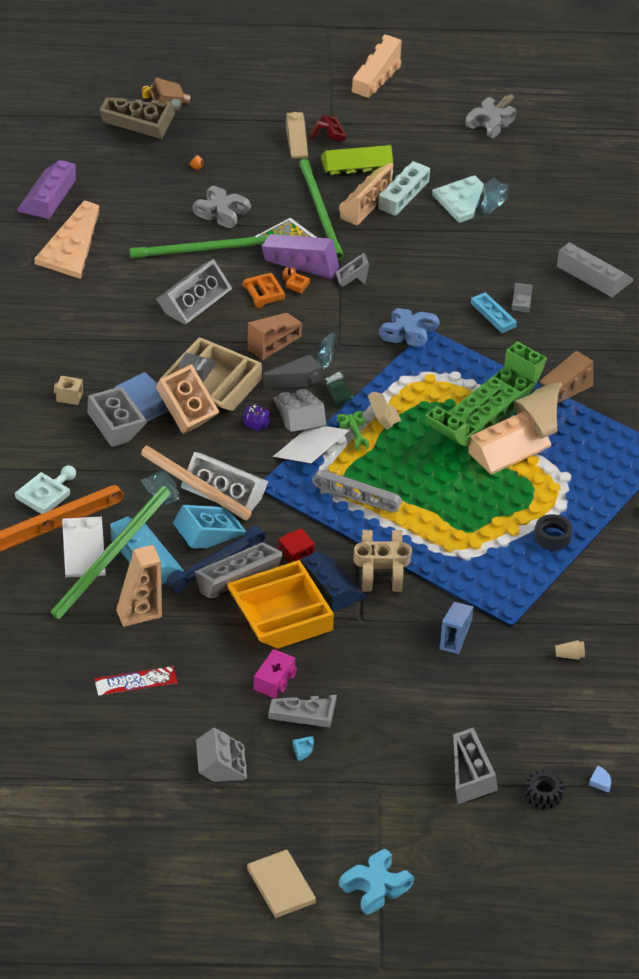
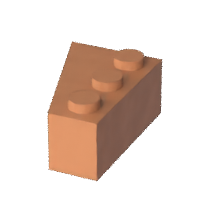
M289 313L248 322V350L261 360L266 359L302 337V323Z

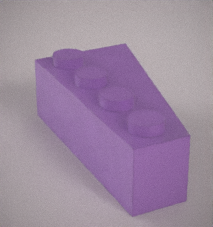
M270 234L262 245L265 260L279 265L293 267L294 269L332 279L339 268L334 242L330 238Z

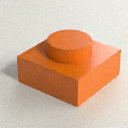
M294 273L286 282V288L302 293L310 284V278Z

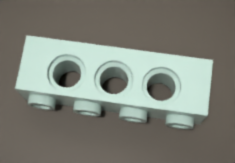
M414 161L409 166H406L404 171L397 175L395 180L389 183L387 188L378 195V209L396 216L429 182L430 168Z

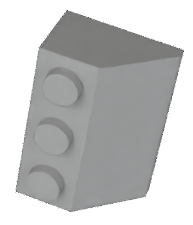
M122 386L88 396V414L111 447L129 442L146 424V419Z

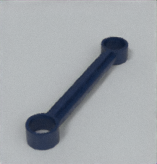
M258 526L250 527L245 532L243 538L186 571L176 570L172 572L167 578V586L175 593L182 592L188 586L189 581L196 578L194 571L239 553L249 546L253 547L264 542L266 533Z

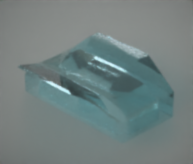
M495 177L484 185L483 213L489 215L507 199L509 185L500 183Z
M161 470L140 480L147 491L153 495L162 486L169 489L170 495L161 504L162 506L179 500L176 484L167 471Z

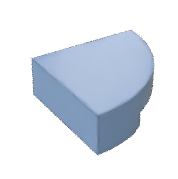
M597 766L589 785L609 793L611 778L606 770Z

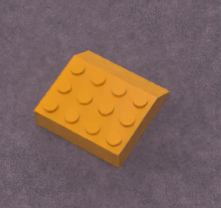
M300 560L227 583L230 593L257 638L265 644L281 648L333 631L334 614Z

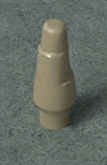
M512 94L505 96L495 107L503 108L514 99V96Z

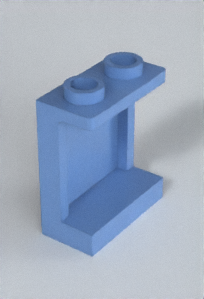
M145 372L115 386V388L121 386L124 388L146 419V422L169 411L156 389L157 383Z

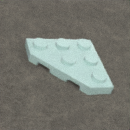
M474 175L433 189L432 195L460 223L474 217L484 184Z

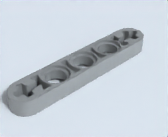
M318 470L312 478L313 484L320 489L388 512H397L402 505V499L397 494L325 470ZM336 482L341 484L343 488L336 485ZM353 488L359 490L361 494L355 492ZM371 494L377 496L378 500L373 498Z

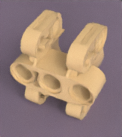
M362 530L361 543L356 544L354 547L353 557L354 563L359 567H363L362 592L372 591L373 569H392V591L402 592L403 567L410 564L412 554L410 545L402 543V530H392L391 542H373L372 530Z

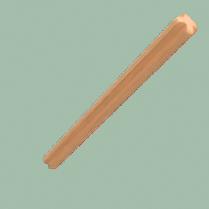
M145 446L142 449V456L243 520H248L251 517V510L151 447Z

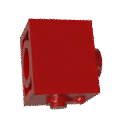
M302 528L292 533H287L279 539L278 550L282 552V557L288 564L298 560L301 561L302 558L314 553L315 544Z

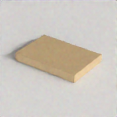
M288 850L247 864L250 875L275 918L316 903L313 892Z

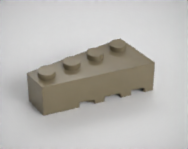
M106 98L99 110L105 123L160 139L163 138L175 115L173 103L169 101L159 103L153 100L151 102H142V100L138 99L127 101V99Z

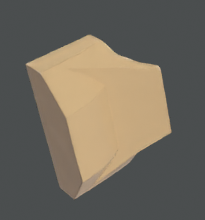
M372 392L367 395L378 421L387 430L394 423L401 422L396 408L387 404L382 393Z

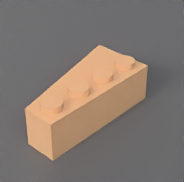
M386 34L382 37V44H377L374 55H369L366 65H362L353 77L352 92L369 98L400 68V39Z
M154 545L141 547L133 551L116 609L123 627L162 617L161 560Z

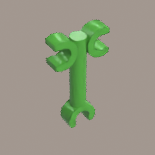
M357 411L353 415L339 414L337 415V422H340V429H346L348 426L351 428L355 438V450L359 451L360 445L365 446L367 450L369 448V441L362 437L358 426L365 425V418H362L363 412Z

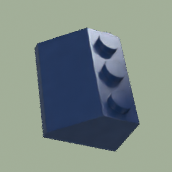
M316 552L301 559V563L332 612L365 598V594L334 558Z

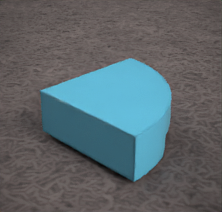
M313 736L292 741L298 761L305 759L311 754L314 742Z

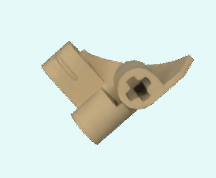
M561 382L546 385L535 390L532 394L514 401L517 414L527 411L531 415L535 432L540 439L557 433V400L562 386Z

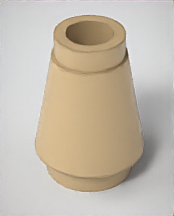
M579 640L556 645V657L576 660L585 658L584 641L579 642Z

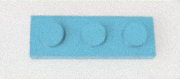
M486 292L471 298V304L501 333L516 328L517 321Z

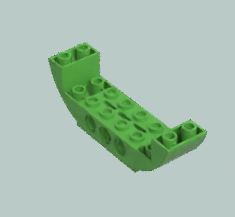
M517 341L506 350L505 366L449 412L439 406L433 408L425 415L427 423L459 444L469 446L471 435L509 419L516 413L514 401L530 395L540 378L547 358Z

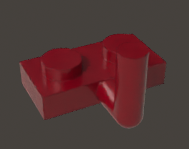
M325 114L322 115L321 121L315 123L308 135L311 139H314L319 129L323 128L326 129L329 137L334 141L340 140L344 142L347 138L338 119Z

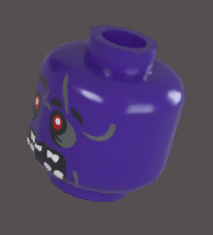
M257 404L247 406L242 415L244 425L256 432L262 428L266 429L271 421L268 418V410Z

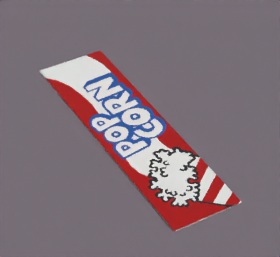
M174 666L94 678L98 695L178 683Z

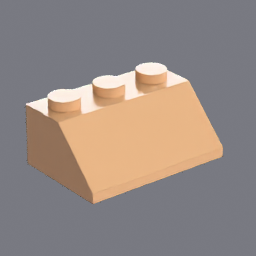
M192 364L160 379L156 385L157 391L182 434L198 428L219 413L218 408Z

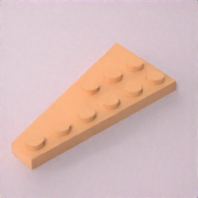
M83 201L34 258L35 264L81 279L85 259L91 244V237L94 233V226L99 214V205Z

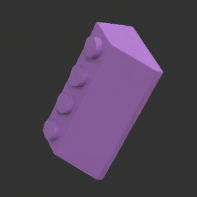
M59 160L45 169L19 206L18 212L50 219L76 181L75 164Z

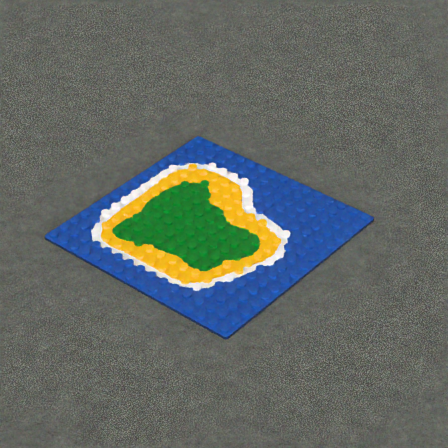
M426 332L428 341L424 346L410 345L326 422L325 426L340 428V422H337V415H353L357 411H362L365 425L358 426L362 437L369 441V448L366 450L365 446L360 445L359 451L355 450V438L350 426H348L346 430L350 431L312 463L285 459L264 479L268 481L264 494L356 544L361 543L362 530H372L373 542H391L392 530H402V543H407L412 549L411 562L408 566L403 567L404 570L503 624L513 627L639 492V432L568 398L557 404V433L548 436L551 447L494 474H490L468 453L469 446H463L432 428L427 423L425 415L436 406L449 412L504 366L436 332ZM536 383L530 394L540 388V383ZM372 392L382 393L387 404L396 408L401 422L394 423L387 430L378 421L367 395ZM318 470H325L397 494L402 499V505L397 512H388L320 489L313 484L312 478ZM336 482V485L343 488L341 484ZM353 488L355 492L361 494L359 490ZM371 494L373 498L378 500L377 496ZM547 514H556L569 520L572 525V536L570 544L566 548L548 550L539 546L535 541L534 533L536 522L540 517ZM555 528L543 530L545 534L550 536H561L564 534Z

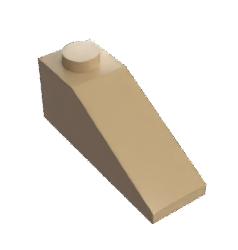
M303 112L286 113V132L291 159L308 158Z

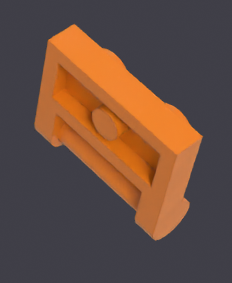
M272 273L247 278L242 283L243 287L249 291L257 308H261L267 303L285 299V293ZM257 285L263 296H259L254 286Z

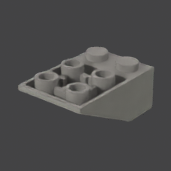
M301 389L297 390V393H280L279 396L273 397L284 425L290 432L326 425L324 403L310 391Z

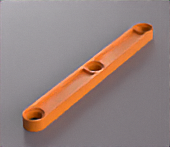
M113 485L1 530L0 552L62 527V519L83 518L113 506L123 499L124 494L117 485Z

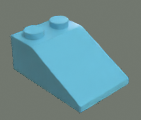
M182 505L173 522L178 532L187 541V544L194 549H207L240 537L246 532L232 512L224 507Z

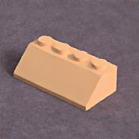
M388 163L375 170L370 176H367L366 180L359 184L357 189L340 204V219L358 226L379 204L377 201L378 195L387 188L389 183H392L393 163Z
M524 411L471 435L468 453L490 474H494L551 447V443L548 437L540 439L537 436L531 415Z

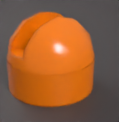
M197 155L189 165L193 169L199 170L203 167L204 162Z
M286 267L283 270V280L288 281L296 273V270L293 267Z

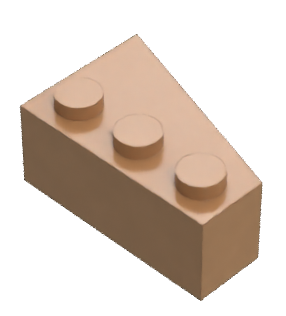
M575 351L540 380V388L552 383L561 382L562 386L558 394V404L592 387L593 361L580 352Z

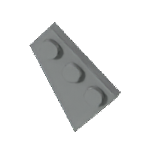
M330 695L327 699H319V696H311L310 700H300L297 697L272 699L268 719L331 727L337 695Z

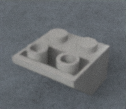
M212 728L196 740L198 769L201 775L214 782L245 780L247 778L245 748L241 742L236 741L216 728Z

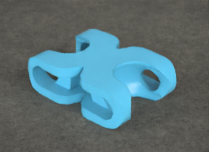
M383 849L369 858V868L363 865H356L345 872L339 881V886L344 892L349 893L354 890L367 892L362 897L360 908L367 915L383 907L385 903L384 896L397 898L408 891L414 882V877L406 870L399 873L387 871L392 863V854L387 849Z

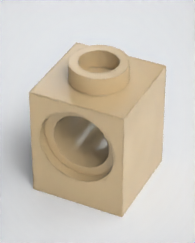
M61 376L59 382L54 385L57 402L78 405L83 394L82 379Z

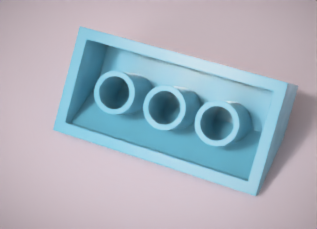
M126 517L110 524L112 542L130 523L132 518ZM145 523L120 550L130 563L134 549L154 545L161 560V584L166 583L168 576L176 570L184 572Z

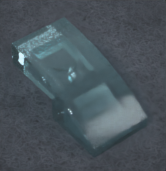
M332 332L322 341L321 351L317 354V362L321 365L322 371L330 363L333 356L335 333Z

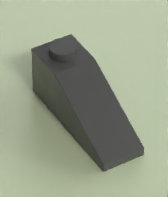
M307 355L265 372L263 387L265 389L307 387L321 381L322 367L311 355Z

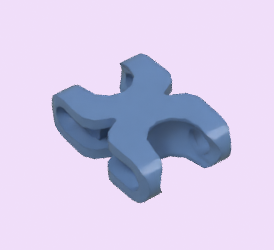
M396 308L391 313L392 323H384L379 328V335L385 341L398 343L406 340L408 345L420 347L424 346L428 341L426 332H434L440 322L438 317L432 313L418 312L412 315V311L408 309Z

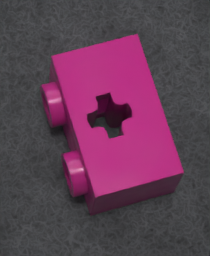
M273 649L254 676V690L276 699L279 693L284 692L288 680L292 679L296 674L295 657Z

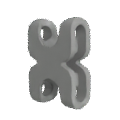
M488 97L482 102L481 108H474L467 115L466 126L471 129L479 126L486 127V135L494 138L500 133L501 127H507L514 121L516 109L511 106L496 108V100Z
M211 186L206 191L207 200L199 199L192 206L195 215L206 220L217 218L219 225L232 228L237 224L236 213L244 215L251 209L250 201L247 198L238 194L226 196V191L216 186Z

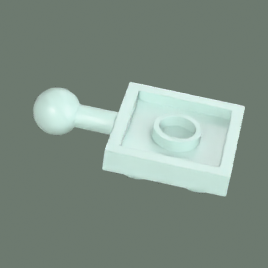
M65 466L61 470V475L56 479H52L41 472L15 492V498L41 514L51 511L70 495V489L62 485L65 480H73L76 476V470L72 466Z

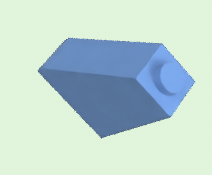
M457 602L452 604L442 622L441 650L456 654L460 653L472 622L473 606Z

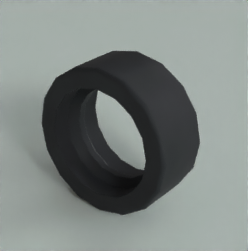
M547 514L537 520L534 537L539 546L548 550H561L570 544L572 525L567 518L561 515ZM555 528L564 534L561 536H550L545 534L543 530Z

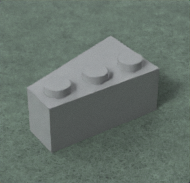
M474 728L453 734L458 804L497 791L496 774Z

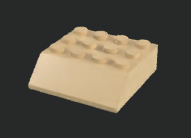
M199 337L186 351L195 356L215 360V366L203 384L215 405L233 411L261 380V362ZM184 354L160 379L181 370L178 363Z

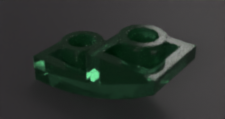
M340 371L324 379L337 407L354 399Z

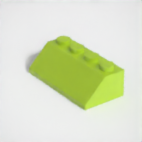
M391 145L329 150L321 155V161L325 173H330V175H339L343 171H346V174L356 173V170L372 172L373 169L393 163Z

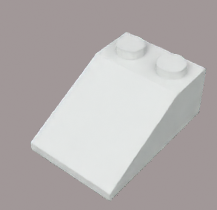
M102 517L62 519L66 578L81 577L104 552ZM105 568L98 576L105 575Z

